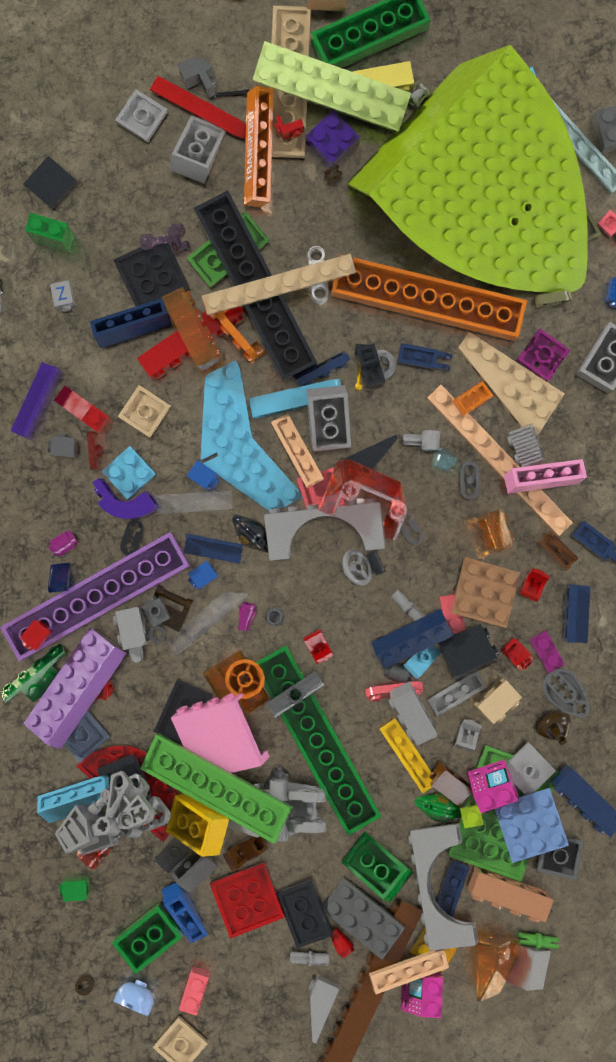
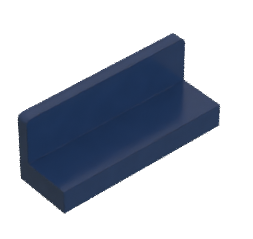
M186 533L183 553L240 564L243 544Z
M567 585L564 642H588L590 586Z

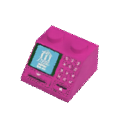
M505 759L468 771L473 795L480 813L518 801L519 795Z
M436 972L403 984L401 989V1010L420 1017L442 1018L443 976L441 972Z

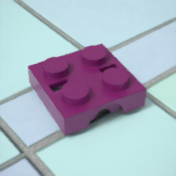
M539 328L516 361L548 382L571 350ZM550 342L554 344L552 348L547 346ZM536 361L540 364L537 369L533 367Z

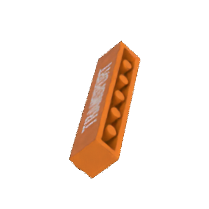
M255 86L247 92L244 205L260 208L270 203L273 89Z

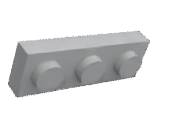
M475 672L428 698L427 701L438 717L487 686L479 673Z

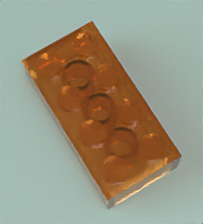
M181 287L163 296L162 299L199 373L220 364L218 358L221 357V354L216 344H211L212 336L207 326H202L204 320L198 308H193L196 305L190 292H185L184 288Z

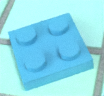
M131 446L102 471L127 500L156 475Z

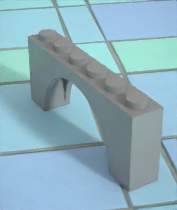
M367 498L362 503H357V500H348L343 505H338L337 502L326 503L325 507L311 504L307 505L306 509L292 506L288 507V511H280V508L269 509V513L264 514L269 559H289L291 557L292 541L297 530L308 520L321 516L337 517L351 524L360 534L364 542L365 551L385 549L386 542L381 500L376 501V498Z
M459 823L411 830L408 838L410 846H413L412 863L413 866H416L417 871L415 882L420 889L418 901L419 905H422L423 908L421 920L422 924L426 926L424 938L426 945H429V951L477 945L479 938L476 922H464L448 915L437 903L431 888V873L437 858L447 848L462 843Z

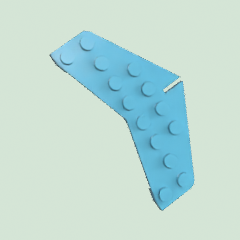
M235 360L209 373L205 377L201 460L216 453L218 456L203 464L268 511L274 508L282 509L302 499L297 487L252 438L241 370L237 361Z

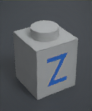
M69 280L50 284L54 307L57 310L66 312L72 310V307H76L73 287Z

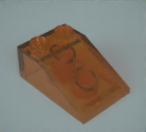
M500 509L477 518L490 554L514 546L513 541H515L512 530L509 531L507 528L508 518L505 512L502 513Z
M497 934L478 941L477 1001L481 1002L501 992L518 959L520 952L518 938Z

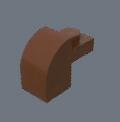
M249 835L230 846L228 851L223 854V857L231 872L238 870L247 861L259 857L268 849V846L263 837L259 836L257 838Z

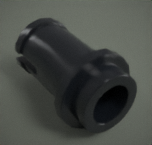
M378 550L366 555L373 567L372 572L376 576L387 571V566L383 564Z

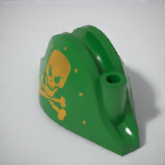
M442 793L415 797L414 804L434 821L444 822L461 816L460 808L462 807L456 805Z

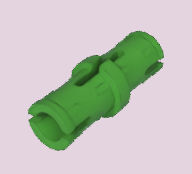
M519 932L518 938L526 939L518 940V945L535 946V949H540L541 947L558 949L559 944H551V942H559L558 937L542 936L541 933L534 935Z

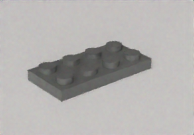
M347 878L341 880L323 905L324 911L328 916L380 959H384L406 928V926Z

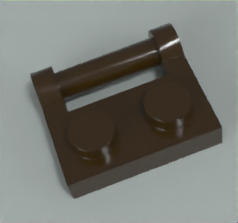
M158 585L154 593L156 599L162 596L184 606L181 612L165 604L171 619L161 623L180 632L194 600L182 598L165 590L163 586Z

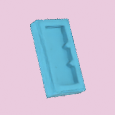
M433 645L412 655L403 666L418 679L442 652Z

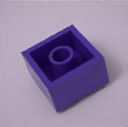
M332 110L306 135V144L329 167L338 165L359 144L360 136Z

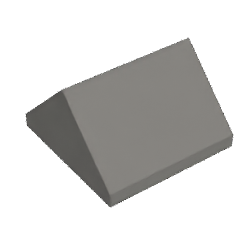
M512 942L505 981L527 991L543 989L551 950L544 948L535 949V946L518 945V943Z

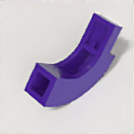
M98 478L93 482L95 486L94 491L100 498L103 497L97 503L112 516L124 519H138L146 517L160 508L150 492L144 491L135 499L125 502L113 493L104 479Z

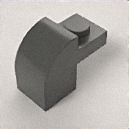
M194 57L177 64L187 89L202 83L209 98L215 95L214 88L217 87L213 78L215 75L213 67L208 61Z

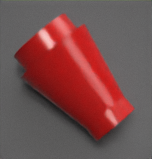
M339 928L332 931L333 936H331V940L337 955H340L343 959L355 950L354 944Z

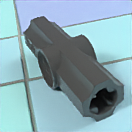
M314 671L266 704L276 718L325 684L317 672ZM298 689L301 692V697L299 699H292L290 691Z

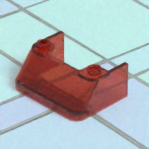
M341 459L338 461L318 510L334 516L341 498L353 500L358 496L360 489H363L391 501L383 525L385 538L396 541L407 514L402 483L352 460Z

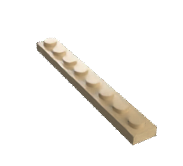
M347 254L202 296V300L208 316L356 273L351 254Z

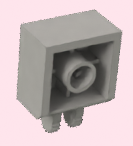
M140 606L116 611V616H113L115 627H118L120 635H117L118 644L120 647H123V650L129 649L131 661L138 663L144 658L142 646L147 645L150 641L144 610Z

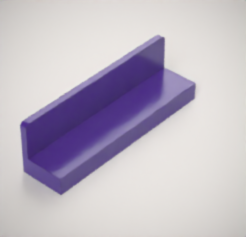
M44 362L41 363L11 432L30 439L61 370Z

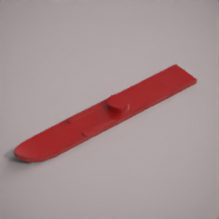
M157 76L150 87V91L231 135L246 140V123L160 76Z

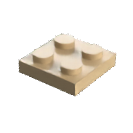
M138 385L118 417L151 438L171 406Z
M178 1016L153 1045V1049L168 1062H193L208 1044V1041L184 1019Z

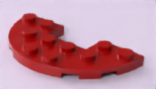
M109 746L91 753L76 767L92 779L99 776L96 770L99 766L136 752L142 767L148 752L133 746ZM143 771L153 794L152 797H159L171 813L174 797L178 795L177 789ZM160 812V815L154 817V819H160L163 813ZM168 823L150 830L163 843L169 836V833L166 832Z

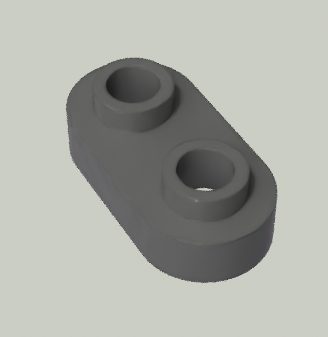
M468 461L462 464L459 470L460 493L463 498L473 500L480 493L479 467L476 463ZM467 468H470L472 470L471 475L466 474L465 471ZM467 487H471L473 489L472 494L467 493Z

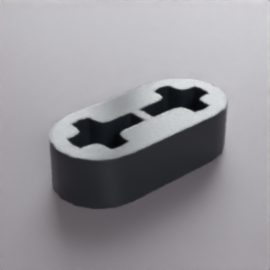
M132 520L127 524L120 545L123 554L130 555L139 549L145 529L142 522ZM137 523L140 532H136L135 536L131 537L133 530L130 528ZM130 539H133L132 546H134V550L126 552L125 544H129Z

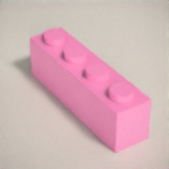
M583 459L512 468L504 475L508 494L575 485L587 478Z

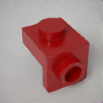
M280 115L276 116L274 127L277 135L281 134L283 140L289 137L297 138L304 132L302 119L283 125Z
M532 568L526 576L520 595L538 602L550 576L542 570Z
M320 629L303 638L316 664L325 662L334 655Z

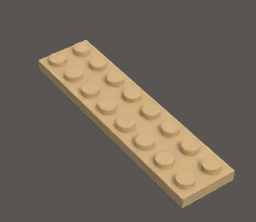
M273 6L272 44L309 57L311 9L299 6ZM274 89L272 157L305 158L307 101ZM280 115L283 125L302 119L304 132L297 138L289 137L283 140L281 134L277 135L274 127L276 116Z

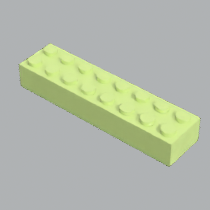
M264 41L252 82L394 132H398L411 96L410 92Z

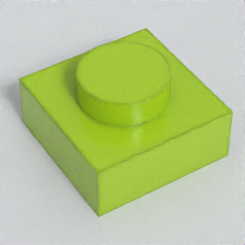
M477 805L460 808L464 829L484 825Z

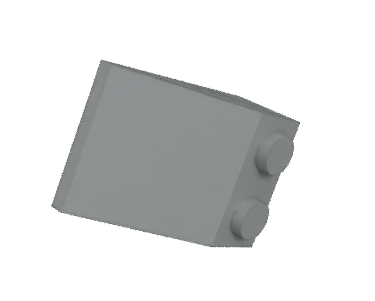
M191 115L172 152L169 170L205 183L226 131Z

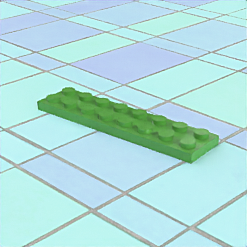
M161 734L155 735L141 767V770L273 844L277 842L292 809V806Z

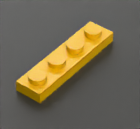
M396 718L380 727V731L421 792L425 793L431 789L430 783L432 779L429 776L432 772Z

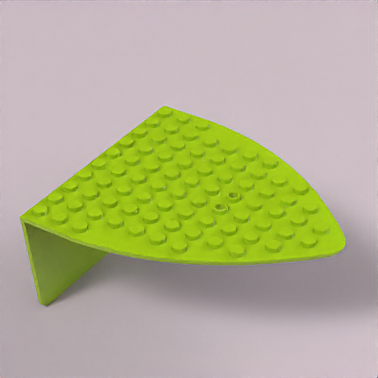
M511 44L458 65L430 94V97L400 126L399 131L394 132L347 183L350 187L370 196L395 225L417 246L443 264L474 279L515 290L550 293L560 291L573 292L584 284L588 260L587 210L581 172L574 146L565 123L551 97ZM526 204L528 205V210H527V211L525 210V205H526ZM513 218L515 219V224H514V225L512 224V219H513Z

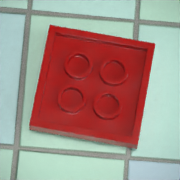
M264 861L209 883L230 939L285 918Z

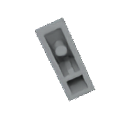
M319 974L316 979L311 980L308 988L310 991L312 1042L315 1044L339 991V983Z

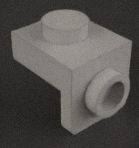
M463 720L459 727L455 747L473 753L482 725L478 724L475 720Z

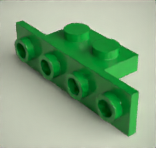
M59 643L57 646L52 647L45 656L37 659L28 670L22 671L12 683L6 684L1 691L3 701L6 703L20 691L32 702L41 697L59 673L53 664L66 654L63 645Z

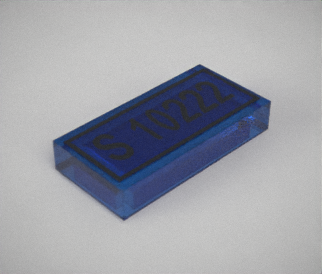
M70 562L51 564L47 587L49 593L68 591L71 571Z

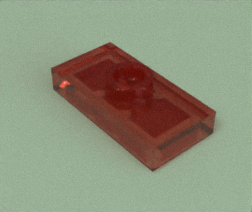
M88 431L87 444L90 469L92 471H100L99 457L102 456L101 445H98L97 433L95 431Z

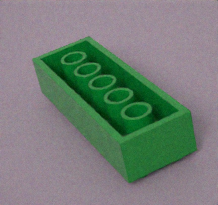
M382 0L311 32V44L319 61L344 68L428 30L431 20L422 0Z

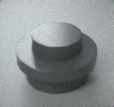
M272 607L267 610L265 620L271 626H279L284 621V613L280 608Z

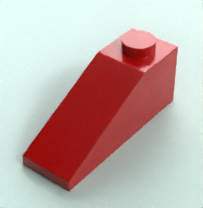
M66 386L62 388L53 400L99 434H101L111 420L110 417Z

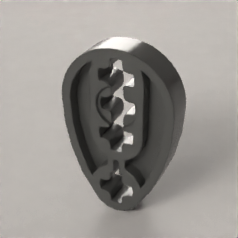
M556 669L546 674L542 681V692L552 705L567 714L577 717H585L589 714L590 706L586 691L574 673L566 669ZM551 676H558L557 681L561 684L565 683L564 689L572 691L570 699L567 697L563 698L564 692L561 690L557 691L558 686L555 683H550ZM574 701L579 705L584 704L583 713L576 712L578 708Z

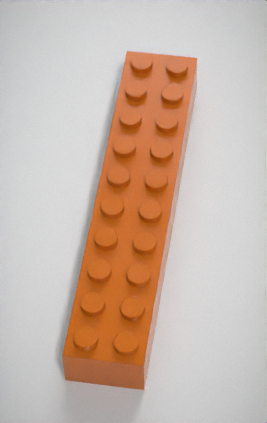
M352 257L356 273L334 279L332 297L511 341H516L519 337L527 300L354 257Z

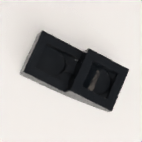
M375 344L356 348L367 388L384 384L385 378Z

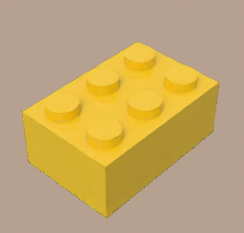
M186 794L175 795L166 832L201 857L220 855L229 818Z

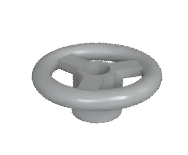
M348 550L342 560L345 575L356 585H367L373 575L369 559L359 550ZM356 555L355 561L348 564L349 557ZM362 560L366 566L367 574L363 570V566L361 564ZM360 575L363 580H359L356 577Z

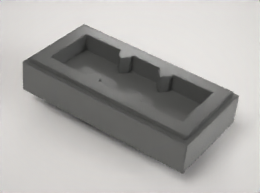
M174 837L154 861L169 874L190 848Z

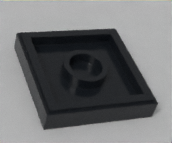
M47 156L23 184L53 210L75 186L77 180L52 158Z

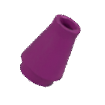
M242 602L241 606H239V630L249 631L258 611L256 610L257 605Z

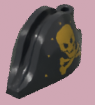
M235 514L231 519L241 544L248 548L268 553L267 535L263 524L258 520Z

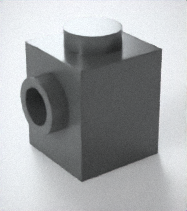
M58 433L57 437L52 436L51 441L48 442V452H50L52 457L76 459L78 440L69 437V434Z
M155 596L145 601L146 605L142 606L152 627H156L171 619L162 598L156 599Z

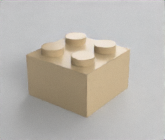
M500 678L473 704L488 721L494 724L504 720L506 717L505 713L509 709L514 710L521 703L519 700L522 697L507 680Z

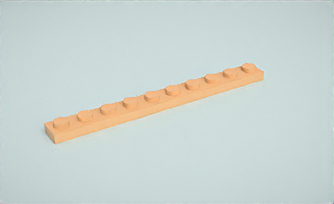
M442 385L427 397L431 404L503 479L509 470L519 468L517 463L470 414L462 416L452 402L455 398ZM541 489L517 492L557 536H560L573 523Z

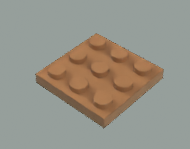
M465 557L451 614L507 628L520 572Z

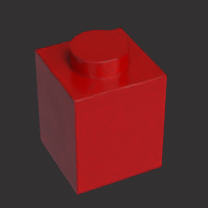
M35 619L20 639L23 640L22 644L27 649L39 650L53 633V630L39 619Z

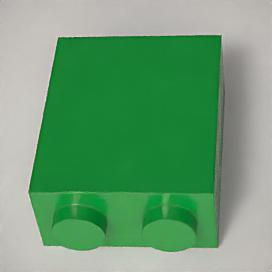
M30 212L25 232L34 243L70 253L75 234L68 223Z

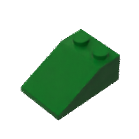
M366 832L341 862L379 897L389 903L414 873Z

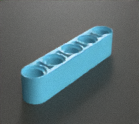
M340 379L328 380L250 398L249 404L252 417L261 418L308 407L306 389L341 386Z

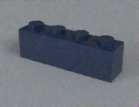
M163 298L90 321L93 336L100 348L172 326L169 311Z
M439 609L371 643L376 657L383 669L453 636V633L442 610Z
M566 765L551 781L556 785L554 790L562 797L566 795L569 798L567 802L575 810L579 808L582 811L580 815L587 822L592 820L596 824L594 828L601 835L605 833L611 838L616 832V810L574 769Z

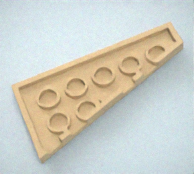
M468 332L458 350L480 374L483 381L488 384L492 389L491 391L507 411L512 414L520 427L533 423L538 436L565 393L474 334Z

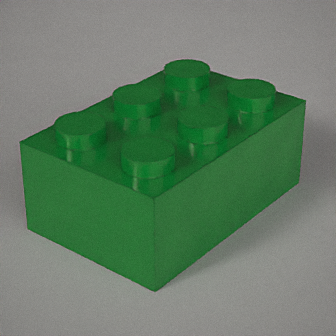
M160 901L118 934L112 941V944L132 971L137 974L178 942L184 933Z

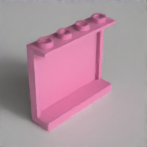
M234 693L224 696L223 699L216 697L204 704L202 701L195 703L189 708L187 705L182 706L171 717L183 747L230 773L262 766L270 758L267 750L259 751L238 703L243 694L234 695Z

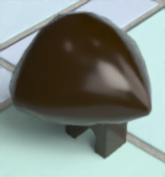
M559 711L548 713L538 724L537 733L544 738L558 740L560 746L567 743L566 737L571 724L570 715Z

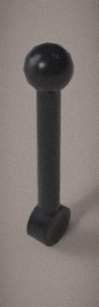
M249 89L219 93L215 91V95L211 98L216 99L218 96L247 94Z

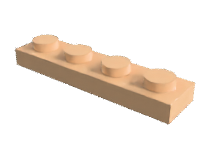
M288 413L272 421L271 424L306 488L308 489L323 481L324 478Z
M444 949L432 950L371 972L369 976L375 994H379L449 968Z

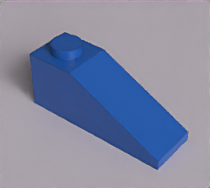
M177 883L162 889L165 907L189 942L193 943L207 936L208 932L186 890L177 885Z

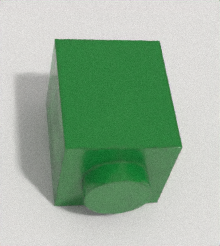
M89 877L65 878L59 886V894L63 896V902L87 900L89 897Z

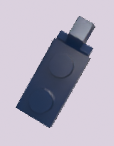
M583 521L572 537L606 562L610 559L616 563L615 543L586 521Z

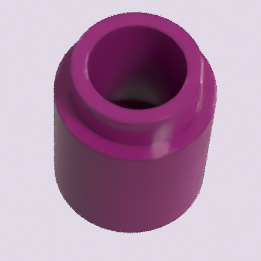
M70 530L67 532L63 531L49 541L51 545L48 548L54 556L58 554L61 557L73 549L78 541Z

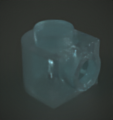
M439 449V451H435L431 467L450 472L451 467L455 468L457 457L454 454H450V450Z

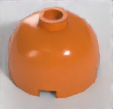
M237 660L226 671L225 683L228 690L234 693V695L243 694V699L257 695L264 686L265 677L263 670L252 660Z

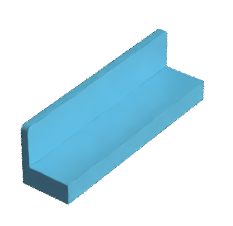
M105 774L38 796L37 814L48 823L65 819L75 805L90 806L93 802H97L101 798V791L104 789L109 790V777Z

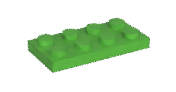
M245 211L241 216L260 250L270 240ZM209 240L187 257L189 263L210 289L227 276Z

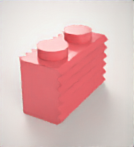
M192 966L179 1007L180 1011L193 1015L198 1014L210 977L208 970Z

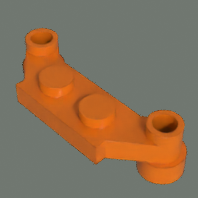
M226 311L210 315L213 320L217 318L221 322L220 328L226 335H232L234 345L239 350L244 349L246 353L243 355L250 363L266 353L257 341L252 345L247 342L224 315Z

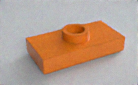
M481 381L452 402L464 417L490 400L494 395L485 383Z

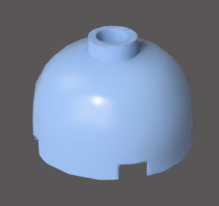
M136 980L135 983H124L116 992L113 1001L133 1011L149 1016L153 1006V995L146 988V983Z

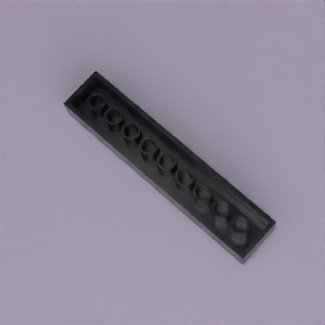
M228 190L194 207L195 215L233 287L272 276ZM283 295L243 305L282 382L317 365V361Z

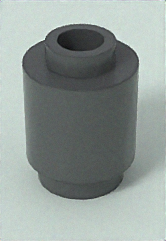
M399 662L385 668L383 674L387 679L398 683L409 682L412 678V674L403 666L404 664Z

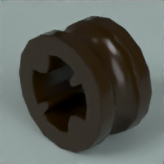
M339 165L332 166L324 172V175L328 177V182L335 181L343 175L342 171H339Z
M87 976L80 977L75 985L76 992L82 996L88 995L92 991L93 981ZM83 981H86V985L89 984L90 986L86 990H81L82 987H79Z

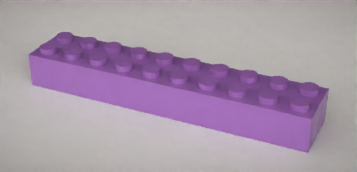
M169 532L0 628L18 661H22L191 567L173 533ZM35 619H39L53 630V633L39 650H29L22 644L23 640L20 637Z

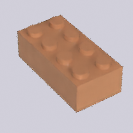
M475 865L467 884L473 899L480 902L487 900L492 902V906L499 909L503 907L510 909L509 912L517 916H521L522 913L527 915L529 920L536 923L540 921L546 922L554 901L545 890Z

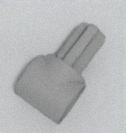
M424 430L421 435H403V445L421 446L423 451H439L440 431Z

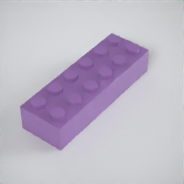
M89 628L23 724L46 745L61 749L127 653L103 633Z

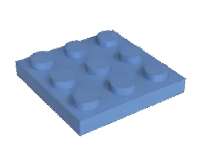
M550 788L518 797L516 802L495 808L512 863L569 846Z

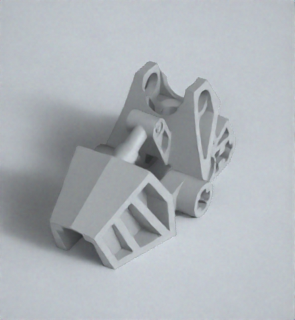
M120 771L111 775L110 790H102L101 798L97 802H93L90 806L75 805L55 835L66 854L79 851L81 855H85L120 844L119 837L138 838L143 831L147 832L166 825L171 817L170 811L159 797L153 796L147 801L146 797L150 786L139 774L128 777L124 771ZM119 776H121L123 779V785L121 787H118L116 784L117 778ZM134 779H137L139 782L137 788L133 785L132 781ZM105 804L107 805L106 815L101 811ZM160 812L163 813L160 819H154V817L160 815Z
M287 779L270 780V789H264V783L254 785L292 806L277 842L287 841L289 836L300 832H326V821L319 817L316 810V803L326 801V791L324 789L287 782ZM229 819L227 827L257 838L259 837V835Z

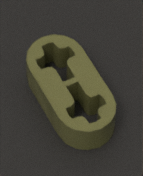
M570 291L553 292L534 297L536 307L558 305L572 301Z

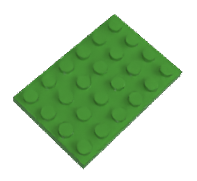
M485 745L477 768L503 759L507 763L514 755ZM556 770L535 792L550 788L552 793L555 784L551 781L559 771ZM515 785L519 797L525 796V794ZM473 792L466 798L464 807L477 805ZM495 809L481 813L484 825L464 829L462 817L460 816L458 823L460 825L462 843L449 847L447 855L521 882L529 858L512 863Z

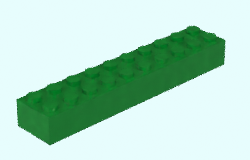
M287 645L255 662L263 670L265 677L264 687L271 699L305 678ZM293 689L290 691V697L292 699H299L301 692L298 689ZM314 693L282 713L281 717L319 786L326 791V798L347 836L381 818L379 809Z

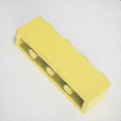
M410 61L353 71V73L407 92L413 90L414 87Z

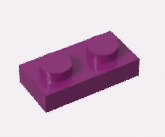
M546 630L529 639L548 674L565 665Z

